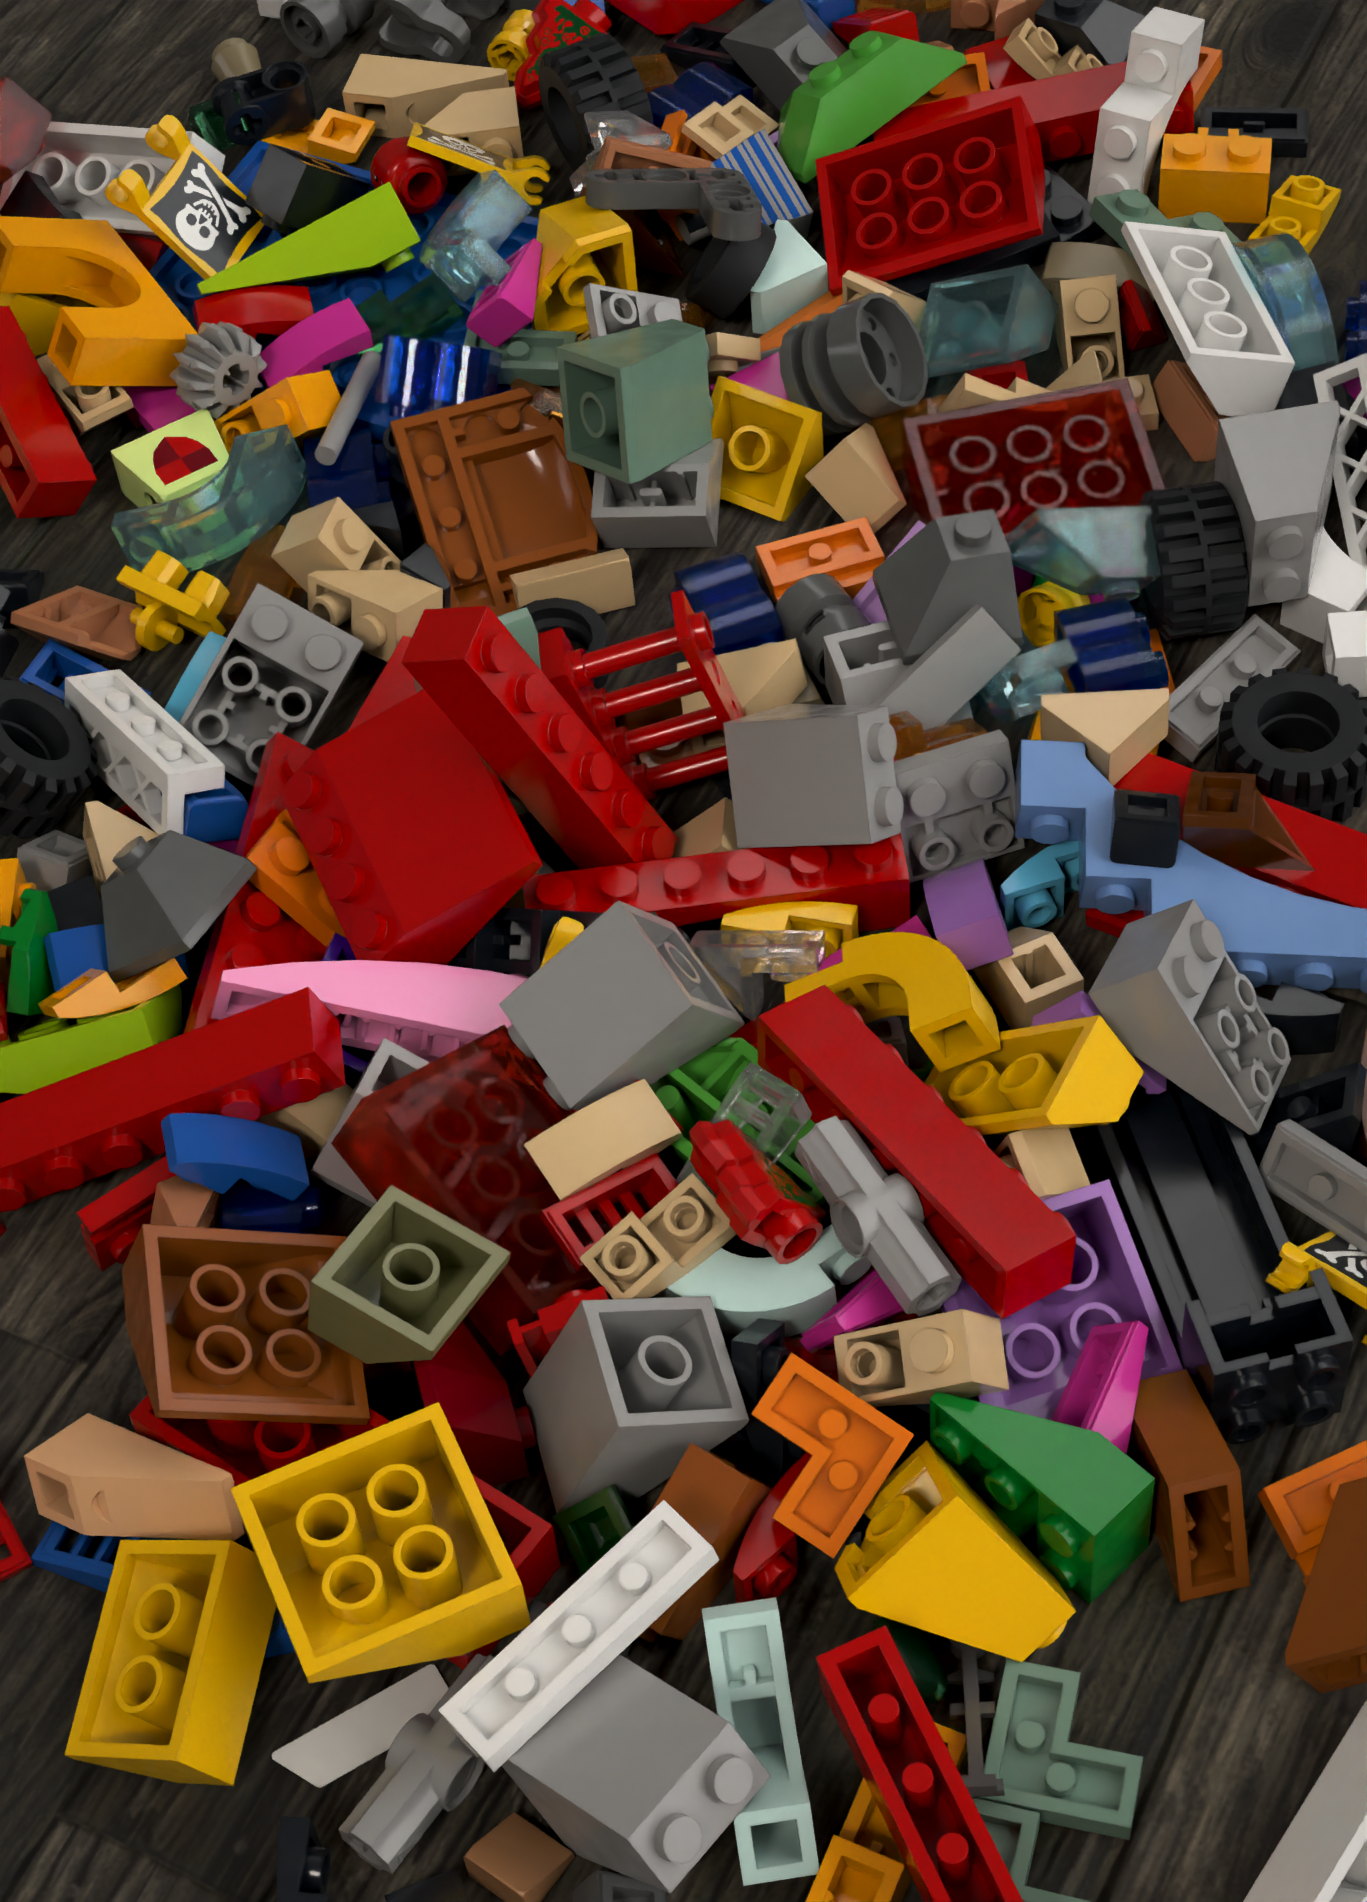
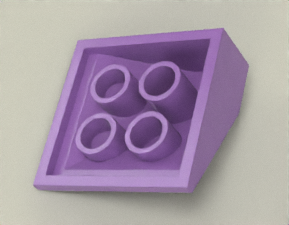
M1109 1179L1042 1200L1052 1211L1061 1213L1068 1220L1076 1234L1070 1284L1002 1319L962 1278L958 1291L940 1306L942 1313L965 1309L1000 1319L1009 1390L976 1396L977 1402L1051 1420L1092 1327L1096 1325L1139 1320L1149 1328L1140 1380L1183 1370Z

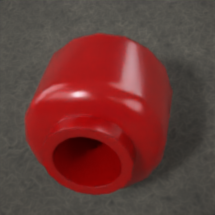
M409 137L393 138L383 144L374 155L370 167L371 182L376 189L390 181L407 214L417 215L426 213L435 207L444 196L448 184L447 169L441 158L407 146Z

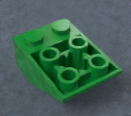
M936 1392L930 1398V1444L1059 1581L1064 1591L1073 1589L1085 1601L1091 1604L1149 1547L1155 1478L1099 1432L941 1392Z

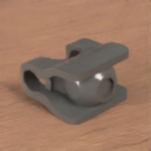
M382 0L389 5L392 15L379 31V42L383 47L404 55L419 54L437 62L457 63L470 48L471 38L470 29L461 16L485 20L497 12L504 0ZM440 34H442V35H444L445 37H447V38L450 40L451 43H449V42H447L446 40H444L443 37H442Z

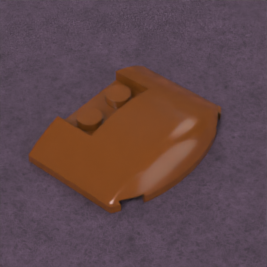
M523 387L390 421L405 484L409 489L424 541L433 549L451 585V608L488 605L497 617L515 611L517 607L509 575L597 554V531L591 519L593 496L584 468L579 464L566 460L563 428L554 417L549 420L528 404L533 401V395Z

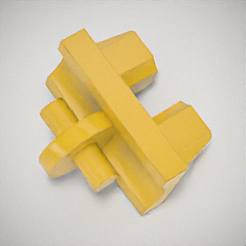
M160 550L155 552L141 572L125 565L116 578L121 585L135 591L136 603L144 608V610L139 607L133 609L130 614V622L136 625L135 638L138 644L150 651H159L169 642L173 644L180 643L184 637V630L177 625L203 638L207 636L209 631L223 636L226 629L216 617L225 604L230 592L219 579L202 570L197 572L184 593L177 590L189 572L181 562Z

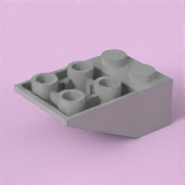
M258 583L179 723L225 765V772L254 787L266 743L277 732L308 746L359 658L364 642Z
M1194 899L1126 924L1088 993L1108 1026L1129 1053L1247 1134L1258 1133L1291 1061L1284 1035L1279 1029L1271 1026L1258 1005L1252 983L1244 974H1239L1225 951L1219 929L1211 920H1206Z

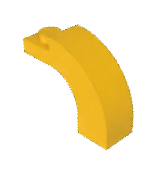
M885 932L841 943L843 962L784 985L785 1003L822 985H826L845 1005H852L859 1012L864 1024L889 1016H909L910 1032L939 1072L1001 1049L995 1014L958 957L948 947L924 935L907 932Z

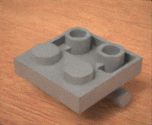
M1000 729L894 761L896 787L901 792L904 804L900 825L910 883L981 858L987 860L1025 848L1024 839L1015 838V779L1009 740Z

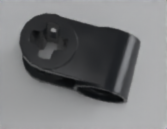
M295 60L277 61L268 67L240 76L229 77L221 81L211 94V104L215 112L224 118V131L227 137L237 145H252L258 140L286 131L302 129L308 126L316 116L307 69L302 63ZM233 91L238 93L240 98L239 105L232 94ZM241 118H244L246 122V125L248 127L247 131H245L241 125Z

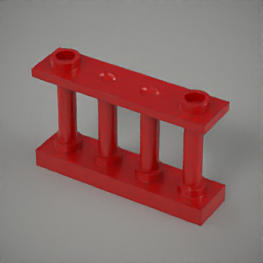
M683 589L671 593L675 626L589 653H586L583 648L574 650L562 627L538 634L541 671L647 801L656 798V791L729 770L726 745L648 768L646 763L637 765V754L722 729L724 732V722L746 716L713 651L715 642L709 620L704 611L694 613ZM681 651L691 667L608 693L604 687L596 689L593 685L595 677ZM703 691L710 705L707 708L628 731L626 726L617 728L615 725L616 716Z

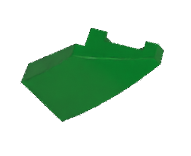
M29 888L25 889L20 896L22 902L21 916L14 927L2 925L0 928V944L13 946L6 1012L27 1016L44 1014L38 1003L55 993L43 938L49 933L58 931L47 892Z

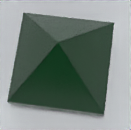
M614 1484L552 1516L581 1576L635 1527Z

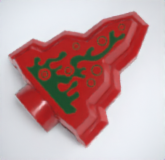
M541 0L531 14L535 26L525 40L529 56L517 70L514 81L517 105L525 111L542 104L539 91V63L544 54L599 33H606L611 28L610 19L590 0H577L573 6L564 0Z
M729 1119L717 1123L698 1121L689 1131L690 1141L693 1145L690 1161L699 1176L715 1193L716 1203L729 1218L731 1228L741 1240L765 1248L779 1264H789L804 1256L817 1243L823 1232L822 1223L826 1217V1211L811 1196L802 1191L784 1170L766 1158L748 1136Z

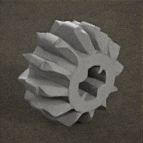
M220 321L216 325L214 323L202 322L198 335L185 334L187 346L183 352L173 353L179 361V366L169 376L178 385L176 395L181 398L183 403L194 408L195 411L207 408L211 417L215 419L250 400L254 388L263 387V384L258 379V374L268 364L260 356L262 345L257 343L254 337L244 333L242 328L232 323Z

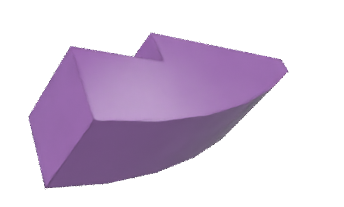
M984 858L923 879L925 897L937 941L948 947L958 957L967 971L1014 955Z

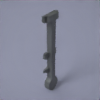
M949 1639L951 1653L956 1658L962 1660V1669L947 1675L948 1684L963 1685L964 1703L950 1704V1719L965 1720L968 1775L961 1777L971 1797L1005 1796L1003 1778L996 1779V1774H984L981 1719L995 1717V1701L980 1702L979 1684L994 1681L993 1672L979 1669L977 1666V1659L982 1657L986 1650Z

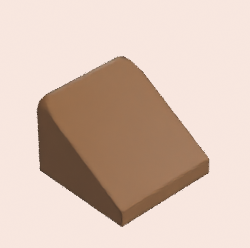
M515 1812L477 1841L463 1857L469 1877L505 1902H541L575 1858L572 1851Z

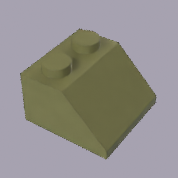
M390 1185L311 1280L308 1330L366 1364L432 1360L509 1262L511 1252Z

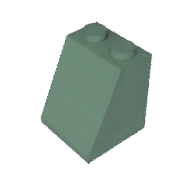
M669 319L556 347L566 460L627 484H632L647 478L713 441L711 420L714 408L709 395L707 367L710 359V350L704 328Z

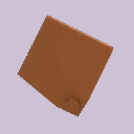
M142 1224L122 1267L127 1332L155 1417L366 1426L370 1419L363 1361L308 1330L311 1280L345 1241L346 1236Z

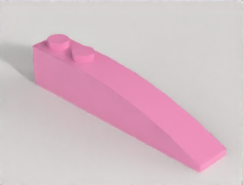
M373 960L291 962L229 969L222 972L211 1018L221 1020L309 987L340 1021L342 1045L376 1051L382 1040L386 1038L430 1063L499 1076L512 1042L508 1033V1027L512 1023L499 1003L529 977L521 974H503L488 970L432 963Z

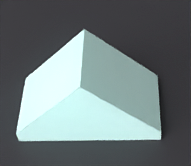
M777 219L773 229L777 236L773 251L758 280L750 290L753 333H767L828 292L827 263L786 220Z

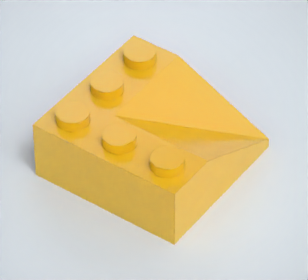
M439 1402L230 1488L246 1533L308 1683L461 1656L522 1630L531 1624L522 1583Z

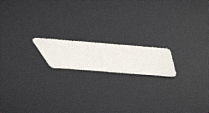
M429 1664L274 1751L272 1759L314 1786L321 1788L389 1750L401 1728L419 1713L429 1715L449 1688L434 1664Z

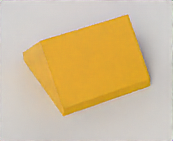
M718 375L711 396L714 408L711 426L712 439L722 438L724 443L720 499L785 522L813 486L805 475L824 458L822 412Z

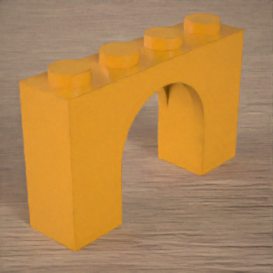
M0 216V293L63 295L96 306L61 307L47 355L70 386H178L169 376L179 366V361L173 353L183 352L187 346L185 334L198 335V333L107 220Z

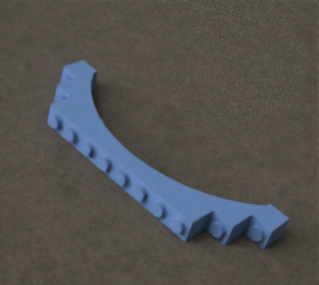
M1021 739L1015 783V838L1033 839L1043 844H1057L1065 840L1079 841V908H1097L1099 911L1107 914H1122L1130 910L1143 911V916L1146 917L1194 899L1206 920H1211L1219 929L1223 938L1224 949L1239 974H1244L1254 988L1263 985H1280L1281 982L1301 989H1312L1318 992L1329 988L1360 989L1367 993V909L1300 895L1250 877L1201 853L1181 839L1178 842L1175 864L1171 868L1114 863L1110 859L1113 796L1116 789L1085 757V742Z

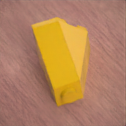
M586 196L540 209L536 240L542 244L532 329L577 332V335L585 333L589 330L583 287L592 283L638 292L632 230L628 223L612 210L588 206L586 204Z
M927 1440L884 1480L864 1511V1514L871 1521L867 1527L866 1536L860 1547L855 1543L846 1545L834 1568L847 1599L858 1609L1019 1662H1023L1037 1648H1045L1052 1644L1063 1632L1067 1620L1076 1612L1059 1581Z

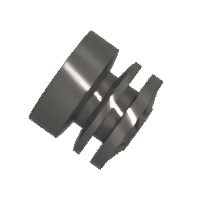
M869 293L839 306L833 313L819 314L811 321L798 323L783 335L779 359L780 374L786 394L790 401L822 412L823 436L825 437L840 436L850 432L853 428L862 426L864 423L869 424L872 419L888 417L916 406L925 395L928 370L927 358L920 335L906 311L896 300L883 293Z

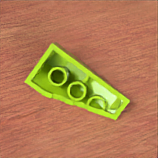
M389 181L198 283L197 289L203 298L212 294L246 287L283 285L369 271L381 264L386 273L414 259L411 248L417 246L421 240Z
M178 984L160 995L126 1009L103 1015L76 1018L77 1024L69 1026L67 1018L55 1017L42 1021V1024L20 1032L18 1034L19 1041L11 1043L8 1035V1040L0 1042V1093L26 1094L182 1035L183 1012L180 985Z

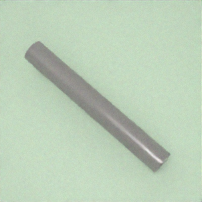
M366 351L363 353L315 450V458L319 463L329 466L336 462L382 367L383 359L377 352Z

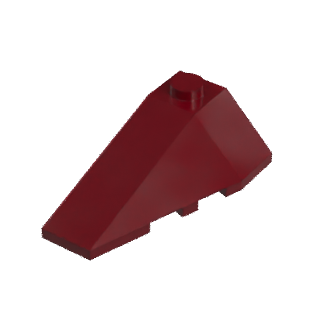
M462 1321L432 1360L413 1361L424 1408L437 1402L440 1403L471 1473L484 1482L495 1486L529 1477L524 1450L537 1447L528 1407L525 1405L513 1408L507 1382Z

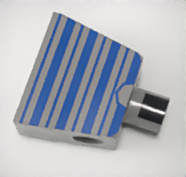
M765 129L755 133L712 162L710 168L733 169L744 174L762 205V223L774 229L777 219L786 220L803 238L808 237L813 210ZM699 210L697 215L686 212L676 215L678 230L688 245L711 236Z

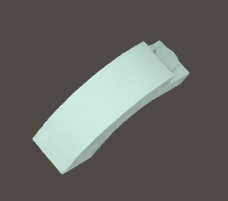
M831 1224L823 1230L813 1248L792 1263L779 1264L773 1257L752 1258L739 1256L720 1248L685 1276L651 1298L710 1296L723 1338L732 1340L758 1318L785 1322L786 1338L805 1332L837 1303L835 1285L838 1283L848 1285L855 1282L869 1270L872 1264L866 1256L855 1258L850 1255L841 1245Z
M776 1597L703 1608L702 1616L717 1715L730 1722L771 1776L733 1820L743 1886L816 1875L819 1870L811 1806L800 1755Z

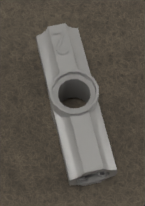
M837 1116L830 1117L816 1123L806 1136L798 1140L794 1155L830 1204L832 1226L843 1248L855 1258L863 1256L868 1258L906 1314L914 1313L921 1317L939 1309L943 1302L958 1291L962 1278L925 1228L922 1204L912 1184L899 1173L887 1175L849 1120H839Z
M477 1653L429 1715L419 1713L401 1728L388 1750L385 1760V1771L338 1829L342 1840L350 1845L363 1860L379 1871L385 1870L393 1874L441 1810L444 1809L448 1812L457 1808L476 1786L483 1772L485 1762L480 1757L476 1758L463 1744L439 1712V1709L495 1657L491 1655L483 1656Z

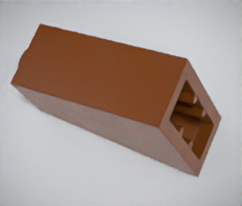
M1187 1369L1140 1380L1127 1453L1133 1461L1155 1478L1151 1523L1179 1601L1184 1602L1251 1586L1240 1468Z
M690 1443L652 1510L665 1500L714 1548L719 1561L641 1633L639 1637L651 1643H654L658 1634L682 1641L702 1617V1609L709 1608L733 1577L734 1565L743 1538L759 1507L773 1489L772 1485L738 1464Z
M1367 1477L1339 1485L1285 1650L1286 1667L1320 1693L1367 1682Z

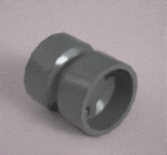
M288 0L281 6L279 14L282 27L291 42L304 54L312 58H323L342 42L343 36L351 35L372 18L374 3L373 0Z
M825 573L812 574L798 580L784 592L773 612L776 627L786 640L796 638L801 659L817 680L824 685L823 636L871 625V622L863 612L855 607V603L835 577Z

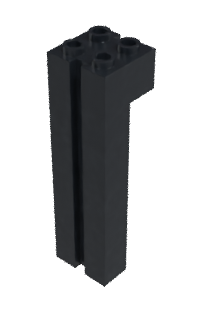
M1167 1079L1166 1091L1160 1094H1146V1089L1137 1084L1130 1098L1129 1106L1118 1122L1083 1126L1081 1130L1101 1181L1110 1180L1183 1370L1187 1369L1223 1439L1230 1444L1251 1442L1266 1432V1423L1283 1418L1287 1426L1296 1424L1300 1427H1310L1326 1421L1333 1414L1341 1412L1354 1339L1323 1268L1309 1271L1307 1282L1298 1291L1286 1294L1265 1282L1268 1274L1273 1273L1281 1263L1283 1258L1279 1256V1252L1282 1246L1289 1242L1242 1130L1169 1079Z

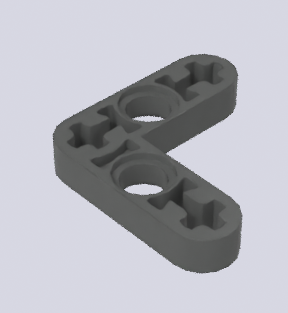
M727 168L598 169L586 174V204L588 206L606 210L698 209L709 232L716 238L728 241H750L761 236L762 205L744 174L740 171Z

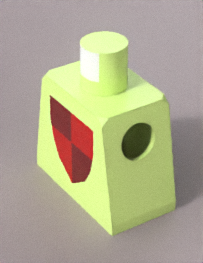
M207 408L196 411L111 450L124 495L168 534L180 535L200 525L205 533L218 535L231 526L234 519L231 510L239 507L242 498L234 466Z

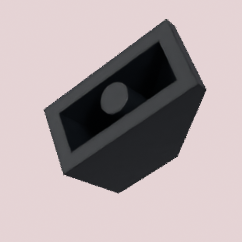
M269 143L245 203L263 213L261 223L278 232L290 235L293 228L301 229L367 194L371 184L335 163Z

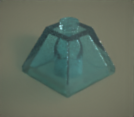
M1028 264L931 283L919 330L927 358L928 378L1011 363L1049 349L1059 304Z
M1151 506L1038 509L1005 536L1011 551L1012 565L1079 595H1104V601L1110 603L1136 599L1140 596V590L1161 576L1150 518L1152 514Z

